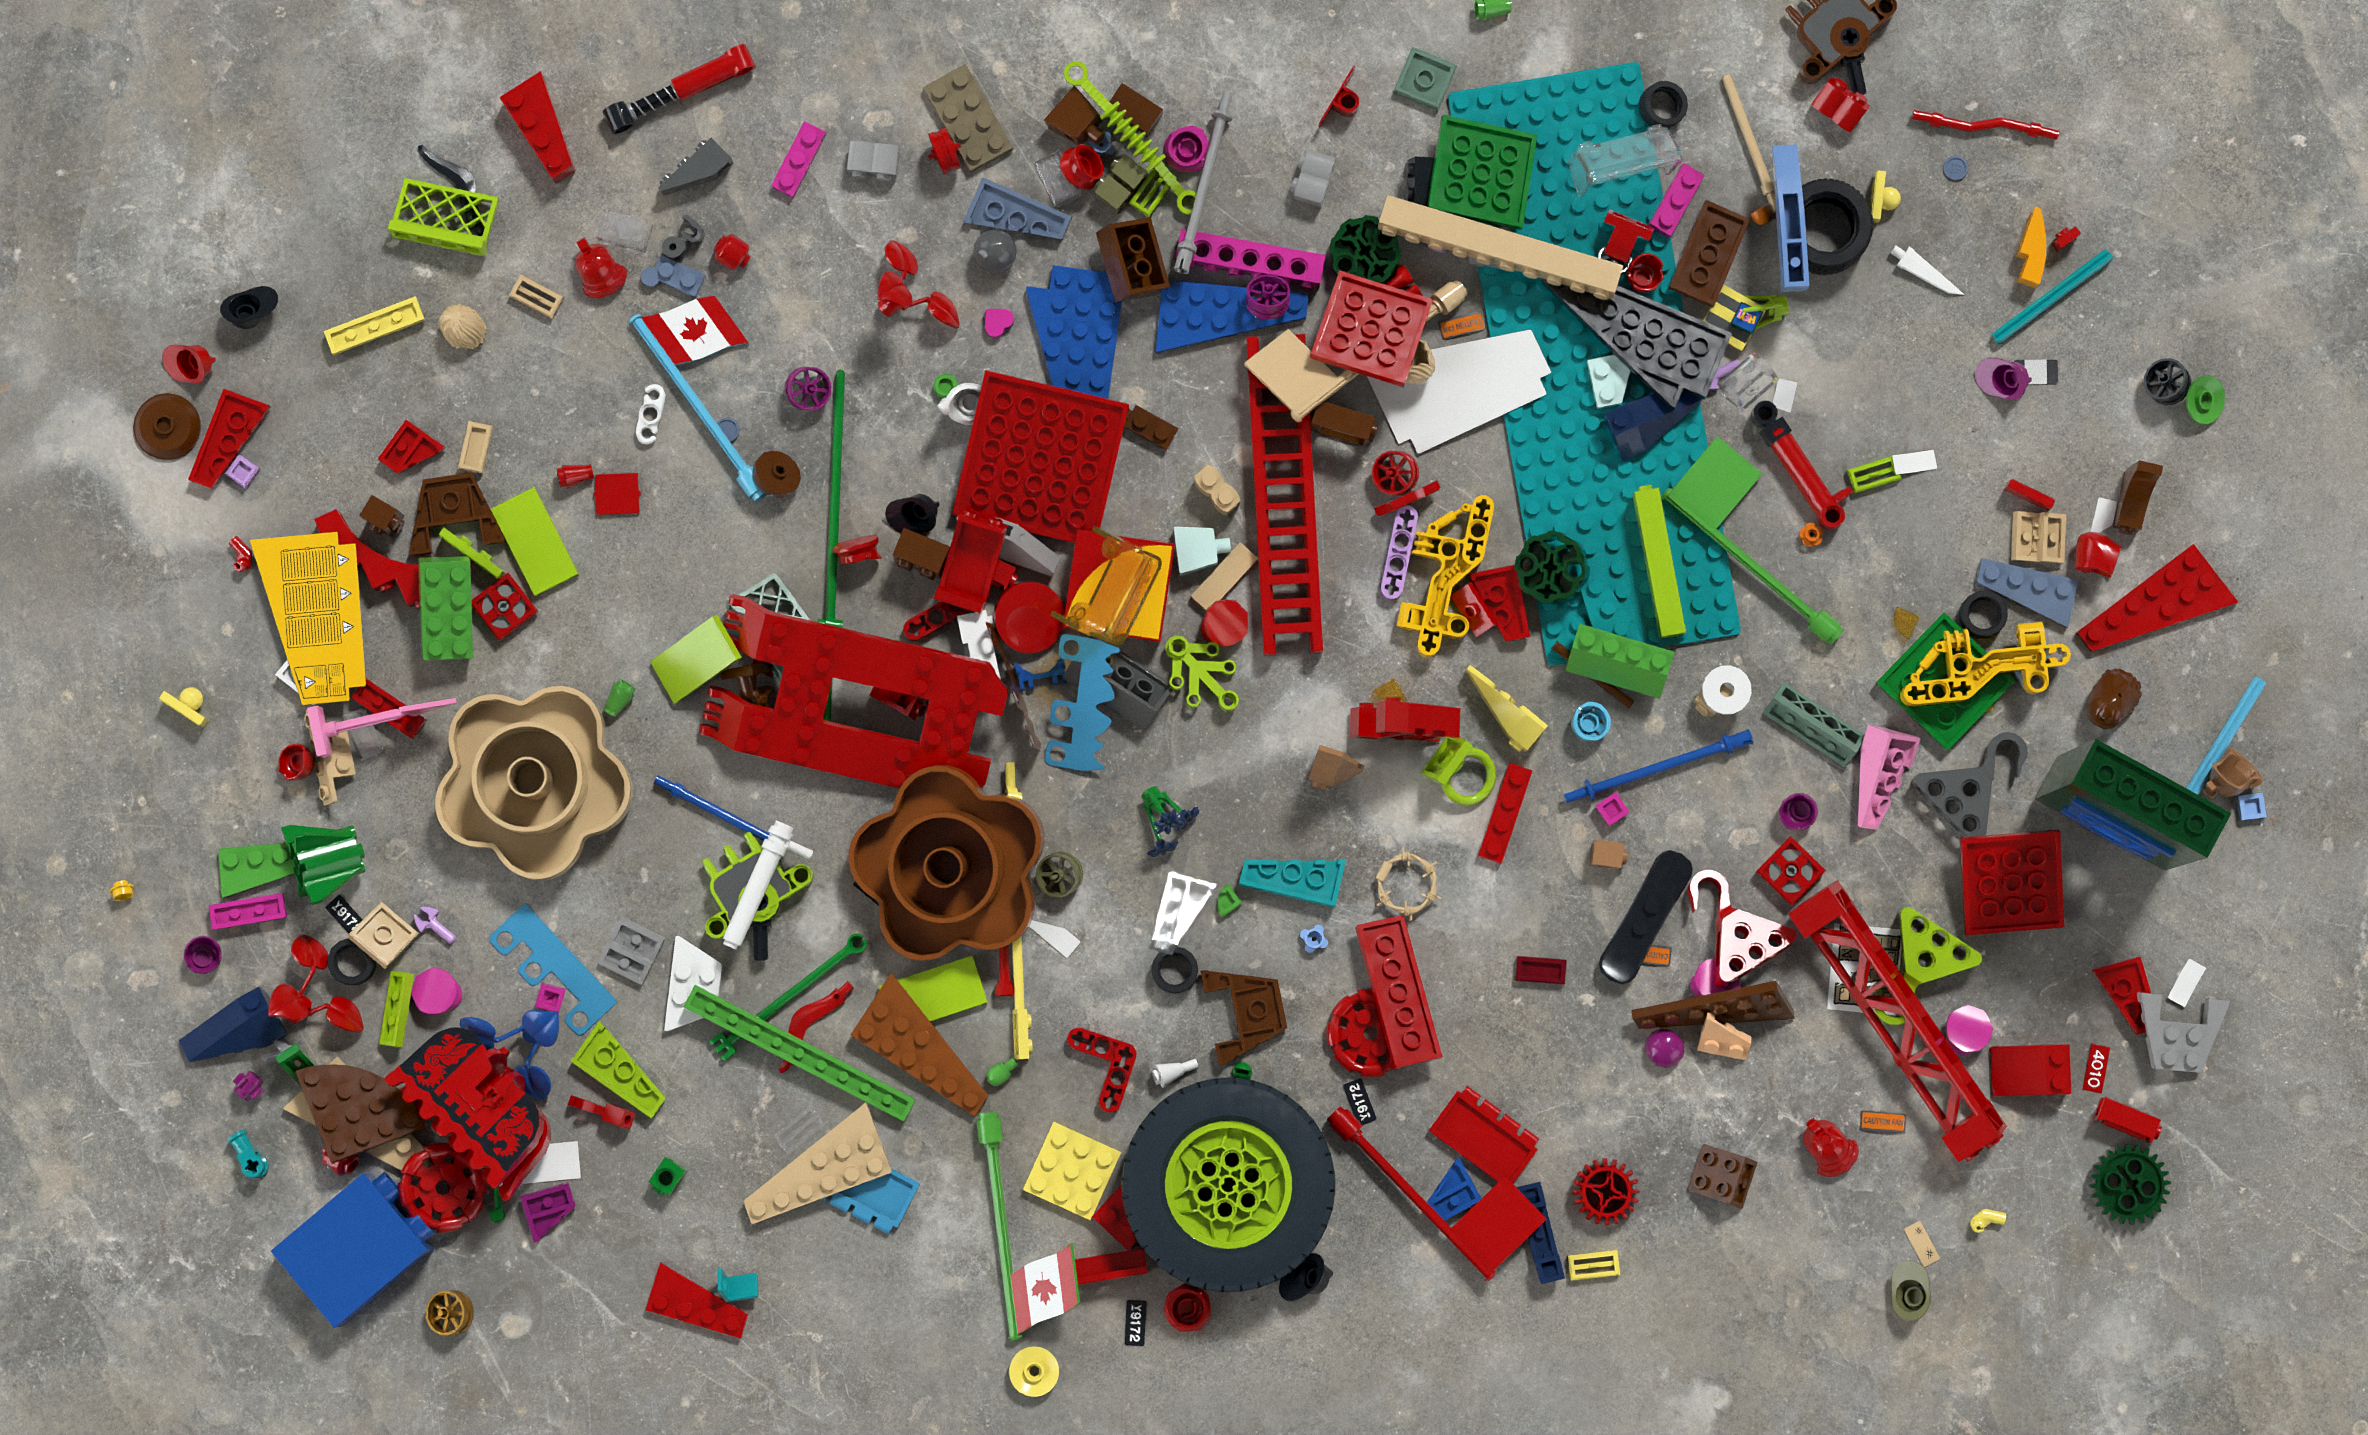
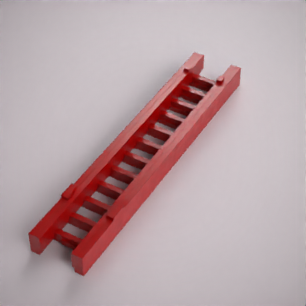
M1295 334L1306 345L1305 334ZM1246 337L1247 360L1259 352V337ZM1248 369L1263 655L1276 656L1275 634L1309 633L1310 654L1323 653L1310 413L1304 416L1301 422H1297L1298 429L1264 430L1263 414L1290 413L1291 410L1286 405L1262 406V390L1268 388ZM1298 436L1299 453L1265 455L1264 438ZM1299 461L1300 477L1266 479V462ZM1301 485L1302 502L1268 503L1267 487ZM1302 509L1303 526L1269 528L1268 511ZM1304 535V549L1270 550V537ZM1305 559L1306 573L1272 575L1271 561ZM1306 584L1307 598L1273 599L1272 585ZM1308 608V622L1275 624L1274 610Z

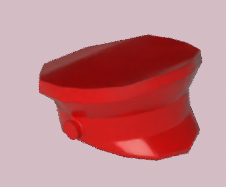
M1080 144L1076 148H1069L1062 153L1060 159V170L1069 183L1079 189L1092 190L1096 182L1103 175L1104 166L1101 157L1095 150L1084 144Z
M876 534L838 543L832 549V552L839 556L840 563L842 564L855 563L867 559H882L877 550L879 539Z
M1236 600L1215 601L1206 609L1207 612L1201 623V632L1206 641L1215 642L1227 647L1241 641L1248 633V612Z
M1183 1284L1168 1293L1163 1310L1170 1325L1179 1332L1201 1330L1212 1315L1208 1294L1201 1288Z

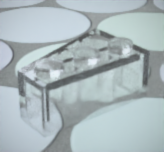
M1169 871L1164 882L1148 949L1172 955L1212 896L1217 884Z

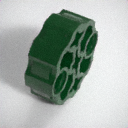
M1365 215L1362 218L1348 219L1340 225L1339 230L1331 239L1329 256L1333 266L1332 271L1337 277L1340 270L1338 264L1342 261H1347L1351 264L1352 268L1346 273L1385 284L1390 280V276L1399 265L1401 250L1397 240L1398 235L1390 236L1392 241L1389 244H1382L1378 240V237L1383 234L1382 230L1378 229V217ZM1348 228L1350 231L1356 230L1355 237L1351 235L1345 236ZM1363 228L1366 229L1364 236L1368 241L1367 243L1361 236ZM1345 245H1351L1352 248L1355 250V252H1353V250L1351 249L1350 246H1345ZM1361 248L1365 251L1370 250L1369 258L1366 255L1360 256ZM1375 252L1377 253V255L1379 256L1380 259H1386V260H1388V261H1385V260H1380V261H1379L1378 258H1377L1376 255H1375ZM1362 263H1364V265H1365V266L1367 267V269H1368L1367 277L1364 276L1365 267L1363 266ZM1375 268L1378 270L1385 269L1383 277L1380 275L1373 276Z
M1548 531L1539 536H1532L1524 543L1521 553L1516 556L1515 570L1518 574L1519 586L1526 594L1545 604L1556 605L1566 600L1571 601L1581 593V588L1585 581L1589 579L1590 566L1587 563L1585 549L1579 542L1572 540L1561 532ZM1556 537L1558 541L1564 543V545L1556 546L1555 548L1547 544L1548 542L1556 541ZM1542 546L1547 550V554L1542 550ZM1570 550L1569 552L1563 555V561L1561 563L1562 553ZM1531 558L1534 566L1530 571L1526 572L1523 569V563ZM1554 564L1557 566V570H1553L1551 574L1547 567ZM1579 564L1582 567V573L1574 578L1571 574V569ZM1559 575H1561L1560 584L1563 586L1564 590H1562L1558 586ZM1549 588L1557 592V594L1549 595V598L1541 593V591L1549 590Z

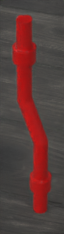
M1913 110L1912 119L1930 123V126L1938 128L1944 126L1966 132H1975L2003 127L2028 133V136L2035 138L2042 136L2057 140L2059 136V130L2042 127L2040 123L2036 122L2029 124L2003 117L1966 122L1944 117L1942 113L1938 112L1931 114Z

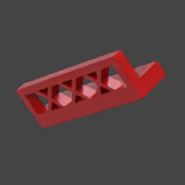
M1142 1248L1075 1259L1078 1285L1148 1273L1145 1252Z

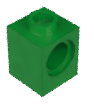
M664 1157L648 1182L653 1185L651 1189L663 1197L665 1193L671 1196L688 1170L670 1158ZM664 1171H669L673 1175V1181L668 1186L662 1184L660 1176Z

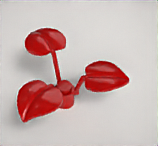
M889 240L885 246V256L894 269L901 271V277L892 271H886L882 275L878 287V300H880L878 307L885 316L892 317L900 309L905 311L909 307L927 302L929 312L937 320L958 329L960 324L956 307L946 295L935 291L930 297L912 301L911 292L903 284L907 273L913 276L917 273V260L906 246L897 241Z
M300 934L293 941L291 952L294 959L300 965L310 967V972L299 993L294 987L287 984L278 985L274 989L269 1000L268 1016L282 1017L293 1024H298L307 1015L311 1017L314 1013L327 1009L326 1018L334 1026L346 1031L362 1033L364 1027L361 1014L356 1005L349 999L337 996L331 999L330 1004L325 1003L312 1009L311 1000L303 996L316 968L320 970L327 968L328 952L316 939Z

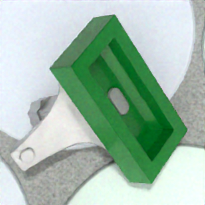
M284 1038L275 1042L276 1049H279V1051L262 1056V1060L265 1063L278 1062L298 1084L299 1081L295 1071L317 1066L297 1043L292 1046L288 1045Z

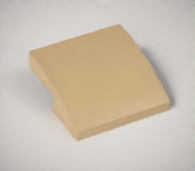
M2013 512L2011 561L2064 563L2066 514Z

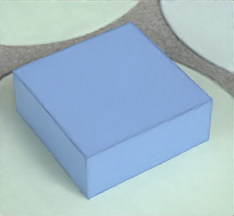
M2263 793L2237 796L2240 821L2266 817Z

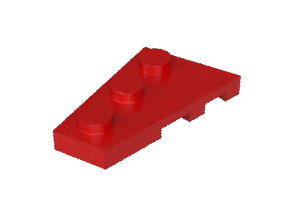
M1515 565L1469 573L1480 596L1498 624L1496 625L1505 641L1530 638L1523 592L1519 586Z
M2141 956L2093 969L2092 972L2136 1035L2145 1033L2146 1028L2145 1023H2142L2141 1003L2137 999V992L2151 993Z

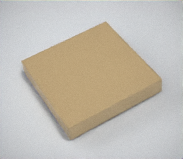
M380 902L349 933L348 938L386 969L419 933L384 903Z

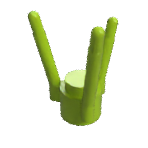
M1777 294L1743 295L1752 301H1766L1764 305L1743 308L1742 311L1744 313L1766 310L1768 316L1772 315V317L1760 322L1755 330L1770 323L1781 321L1782 315L1789 314L1788 301L1785 295L1778 297Z

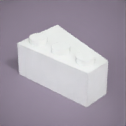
M986 610L981 613L974 612L957 616L965 656L990 662L999 679L1005 678L1003 664L997 663L996 654H1000L999 648L993 644L986 626V622L992 623L994 626L993 616H987Z

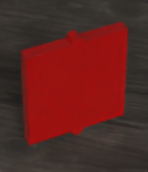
M638 473L595 475V492L593 496L596 498V515L640 513L639 496L641 491H639Z

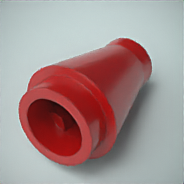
M591 464L562 465L561 468H556L560 488L566 487L568 489L589 479H594Z

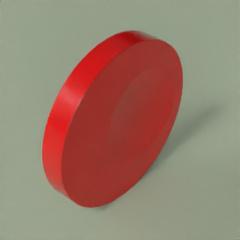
M1025 581L1012 585L1001 594L994 608L993 621L999 638L1007 646L1023 653H1036L1049 648L1059 638L1063 630L1065 610L1061 599L1051 588L1038 582Z

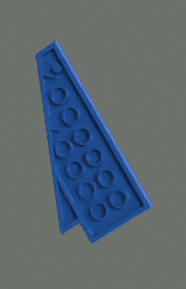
M1053 265L1050 289L1030 286L1026 288L1052 386L1108 399L1122 302L1115 303L1106 272Z

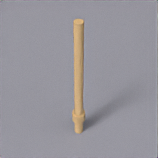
M1731 74L1723 76V84L1762 183L1760 188L1763 196L1767 197L1772 212L1776 213L1774 181L1771 182Z

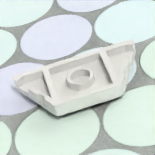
M680 936L675 937L664 1031H671L704 1018L683 1007L695 984L717 996L720 993L723 964Z

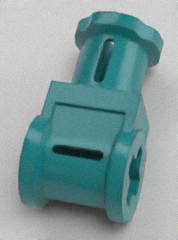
M243 1129L230 1136L227 1142L232 1144L238 1155L236 1157L241 1164V1170L245 1176L263 1177L269 1169L268 1161L261 1156L256 1147H253L246 1135L248 1133L247 1130ZM253 1162L259 1163V1165L256 1167L257 1171L251 1170V1168L254 1166Z

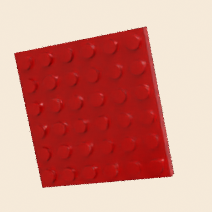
M985 370L952 514L958 515L961 511L965 512L966 509L978 512L980 517L986 519L997 517L1018 524L1027 532L1073 543L1076 540L1077 529L1100 532L1129 404Z

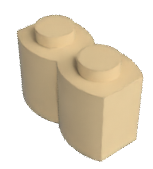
M1207 464L1195 475L1194 480L1197 488L1202 494L1211 498L1212 504L1221 514L1228 516L1240 505V497L1237 491L1229 484L1224 483L1217 469Z

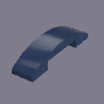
M1541 1182L1516 1187L1546 1218L1528 1237L1540 1284L1565 1279Z

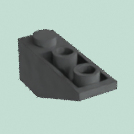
M712 137L708 141L703 140L696 146V152L690 158L686 156L678 163V169L672 175L668 173L660 180L659 183L661 185L658 189L663 195H668L716 180L733 164L732 158Z

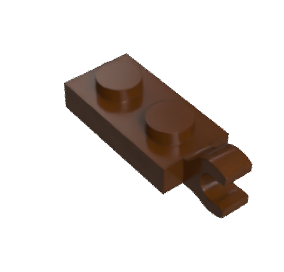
M1135 405L1133 410L1128 408L1127 421L1124 427L1167 451L1179 428L1138 405Z

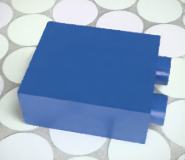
M383 1172L377 1178L372 1173H362L271 1250V1253L333 1328L345 1325L434 1250L427 1241L435 1233L434 1229H430L419 1215L413 1218L407 1217L395 1202L399 1198L398 1185L386 1172Z

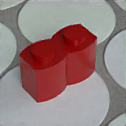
M1830 77L1811 105L1823 115L1831 118L1842 129L1851 133L1870 105L1867 103L1868 100L1864 95L1858 92H1851L1847 88L1846 82L1842 79Z

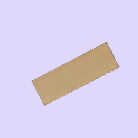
M1240 542L1191 595V598L1206 611L1215 601L1221 600L1258 558Z

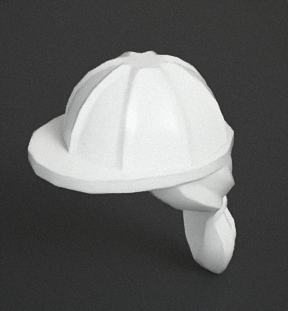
M963 383L954 387L947 397L943 398L938 404L939 410L942 414L949 415L952 420L958 423L973 425L982 385Z

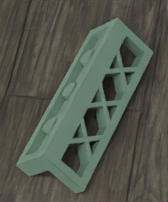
M1785 682L1781 684L1763 714L1844 768L1855 756L1863 742L1864 735ZM1784 692L1792 697L1793 701H1789L1781 696ZM1804 708L1810 709L1814 715L1807 713ZM1824 721L1831 723L1834 728L1828 727ZM1845 735H1849L1850 737L1855 739L1856 743L1854 744L1851 741H1849Z

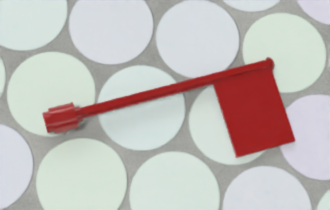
M1340 1106L1326 1119L1330 1123L1329 1126L1345 1143L1348 1140L1352 1143L1355 1142L1477 1268L1485 1277V1281L1493 1279L1496 1274L1495 1269L1546 1220L1538 1209L1504 1176L1451 1228L1363 1137V1132L1360 1130L1363 1125L1348 1109L1344 1110Z

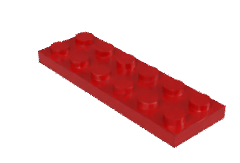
M1404 915L1357 925L1355 930L1393 1069L1441 1059L1443 1056Z

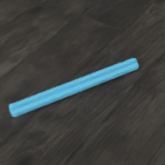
M2255 677L2249 684L2186 787L2190 791L2199 795L2210 777L2213 769L2212 764L2219 762L2264 689L2266 682L2261 678Z

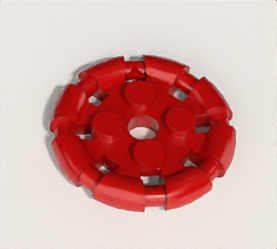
M1372 988L1357 990L1356 994L1352 996L1346 995L1333 1008L1330 1023L1327 1022L1326 1027L1328 1047L1331 1046L1334 1052L1333 1058L1346 1071L1361 1074L1360 1077L1365 1078L1382 1077L1390 1070H1397L1393 1069L1378 1010L1375 1009L1376 1003ZM1362 1002L1365 1009L1356 1013L1353 1006ZM1342 1018L1349 1020L1346 1029L1339 1026ZM1367 1026H1374L1377 1029L1378 1036L1375 1040H1367L1364 1037V1029ZM1347 1039L1351 1048L1344 1051L1340 1042ZM1386 1054L1388 1061L1380 1064L1377 1057ZM1357 1055L1367 1058L1364 1065L1355 1062Z
M448 1143L427 1145L418 1154L415 1152L411 1155L401 1170V1183L398 1182V1196L401 1206L406 1208L409 1218L419 1215L430 1229L436 1230L437 1233L457 1231L462 1229L463 1224L471 1223L484 1205L482 1200L484 1193H487V1182L482 1178L484 1170H475L466 1163L465 1156L468 1151L457 1153ZM446 1155L453 1157L452 1164L444 1163ZM429 1158L432 1165L425 1168L423 1162ZM466 1167H468L469 1171L472 1174L467 1178H465L463 1172L461 1171ZM412 1176L419 1178L417 1187L410 1185ZM439 1181H444L448 1185V1191L445 1195H440L436 1191V1184ZM468 1190L474 1191L472 1200L466 1198ZM416 1198H418L421 1204L423 1205L418 1209L413 1202ZM459 1208L462 1214L455 1217L452 1211ZM432 1211L440 1213L439 1220L432 1219Z

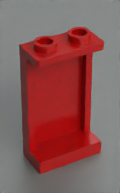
M966 509L965 512L961 511L957 515L956 528L934 599L981 613L987 603L1008 525L1002 524L1003 520L995 517L986 519L980 517L978 512Z

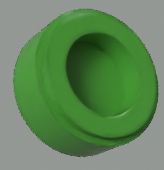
M941 374L934 381L935 393L942 399L946 398L950 391L958 386L956 378L951 374Z

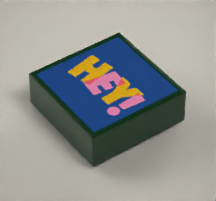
M1741 302L1730 325L1753 335L1763 315V311L1744 313L1742 311L1743 308L1751 306Z

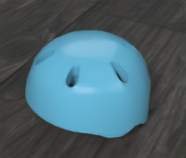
M1587 702L1575 710L1571 718V726L1575 735L1580 739L1595 741L1608 733L1611 719L1609 713L1601 704Z

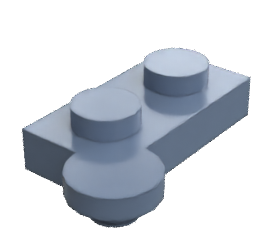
M660 255L655 268L648 267L641 273V281L648 287H654L659 282H662L694 298L697 297L706 277L705 274L663 255Z

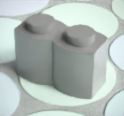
M850 141L847 171L852 173V177L866 179L867 175H874L877 180L891 181V178H897L900 147L891 144Z
M1307 150L1306 156L1301 155L1297 169L1301 170L1299 179L1294 177L1290 192H1294L1293 199L1322 207L1336 158L1311 150Z

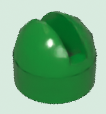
M1245 1062L1237 1063L1232 1071L1233 1077L1249 1080L1252 1076L1251 1066ZM1237 1068L1248 1070V1075L1236 1073Z

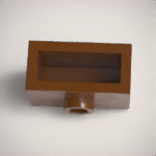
M373 495L370 496L359 515L363 520L371 524L369 529L381 536L384 532L390 536H393L394 533H399L405 522L402 520L404 515L399 510Z

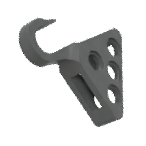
M2004 732L1993 737L1988 743L1986 756L1981 767L1919 773L1913 777L1912 786L1962 837L1986 835L1992 781L1994 780L1996 747L2001 741H2010L2016 745L2018 757L2016 759L2015 777H2019L2028 755L2026 743L2019 735ZM1930 783L1938 785L1940 791L1937 796H1932L1928 792V785ZM1968 783L1974 787L1972 797L1966 796L1963 793L1964 784ZM1949 800L1955 802L1957 806L1954 814L1946 811L1945 804ZM1965 818H1969L1974 822V829L1971 832L1963 828Z

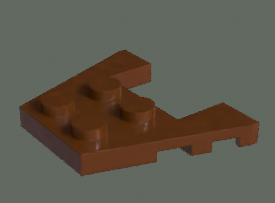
M472 472L423 479L416 522L412 533L413 538L409 549L410 556L433 553L430 528L480 521L482 543L484 546L506 543V539Z
M1208 970L1200 971L1204 993L1227 988L1231 990L1240 1039L1215 1044L1219 1066L1226 1064L1287 1029L1278 979Z

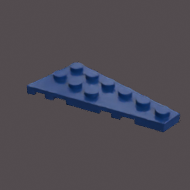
M1169 281L1170 288L1161 292L1156 354L1166 350L1183 348L1192 344L1209 342L1248 331H1256L1261 328L1306 319L1308 293L1290 292V305L1287 312L1279 318L1269 320L1258 318L1248 311L1246 306V287Z

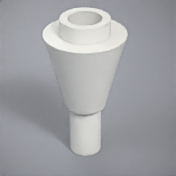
M1196 1059L1184 1063L1155 1064V1070L1152 1071V1075L1156 1085L1160 1084L1164 1088L1184 1075L1185 1072L1197 1069L1199 1066Z

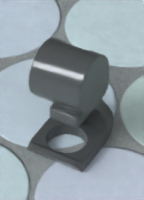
M684 215L682 218L695 228L697 232L691 235L682 230L680 237H668L662 244L664 254L674 261L680 260L687 253L688 242L697 244L704 239V230L689 215Z

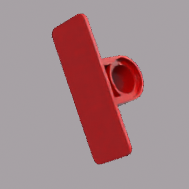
M1355 66L1352 67L1318 125L1319 128L1324 123L1331 109L1345 117H1351L1357 112L1359 97L1354 91L1345 87L1355 71ZM1344 99H1352L1355 105L1347 109L1342 106L1341 102Z

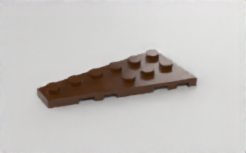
M1777 981L1631 1010L1632 1019L1639 1029L1704 1025L1707 1012L1714 1014V1020L1721 1024L1795 1019L1794 1010Z

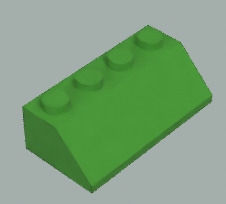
M1579 623L1565 671L1660 699L1675 652Z

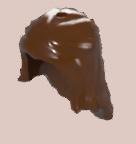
M2116 668L2113 670L2107 669L2090 692L2087 704L2089 720L2095 726L2104 730L2116 727L2123 719L2130 716L2132 711H2134V707L2138 705L2139 699L2142 696L2140 691L2141 683L2137 681L2136 677H2133L2132 673Z

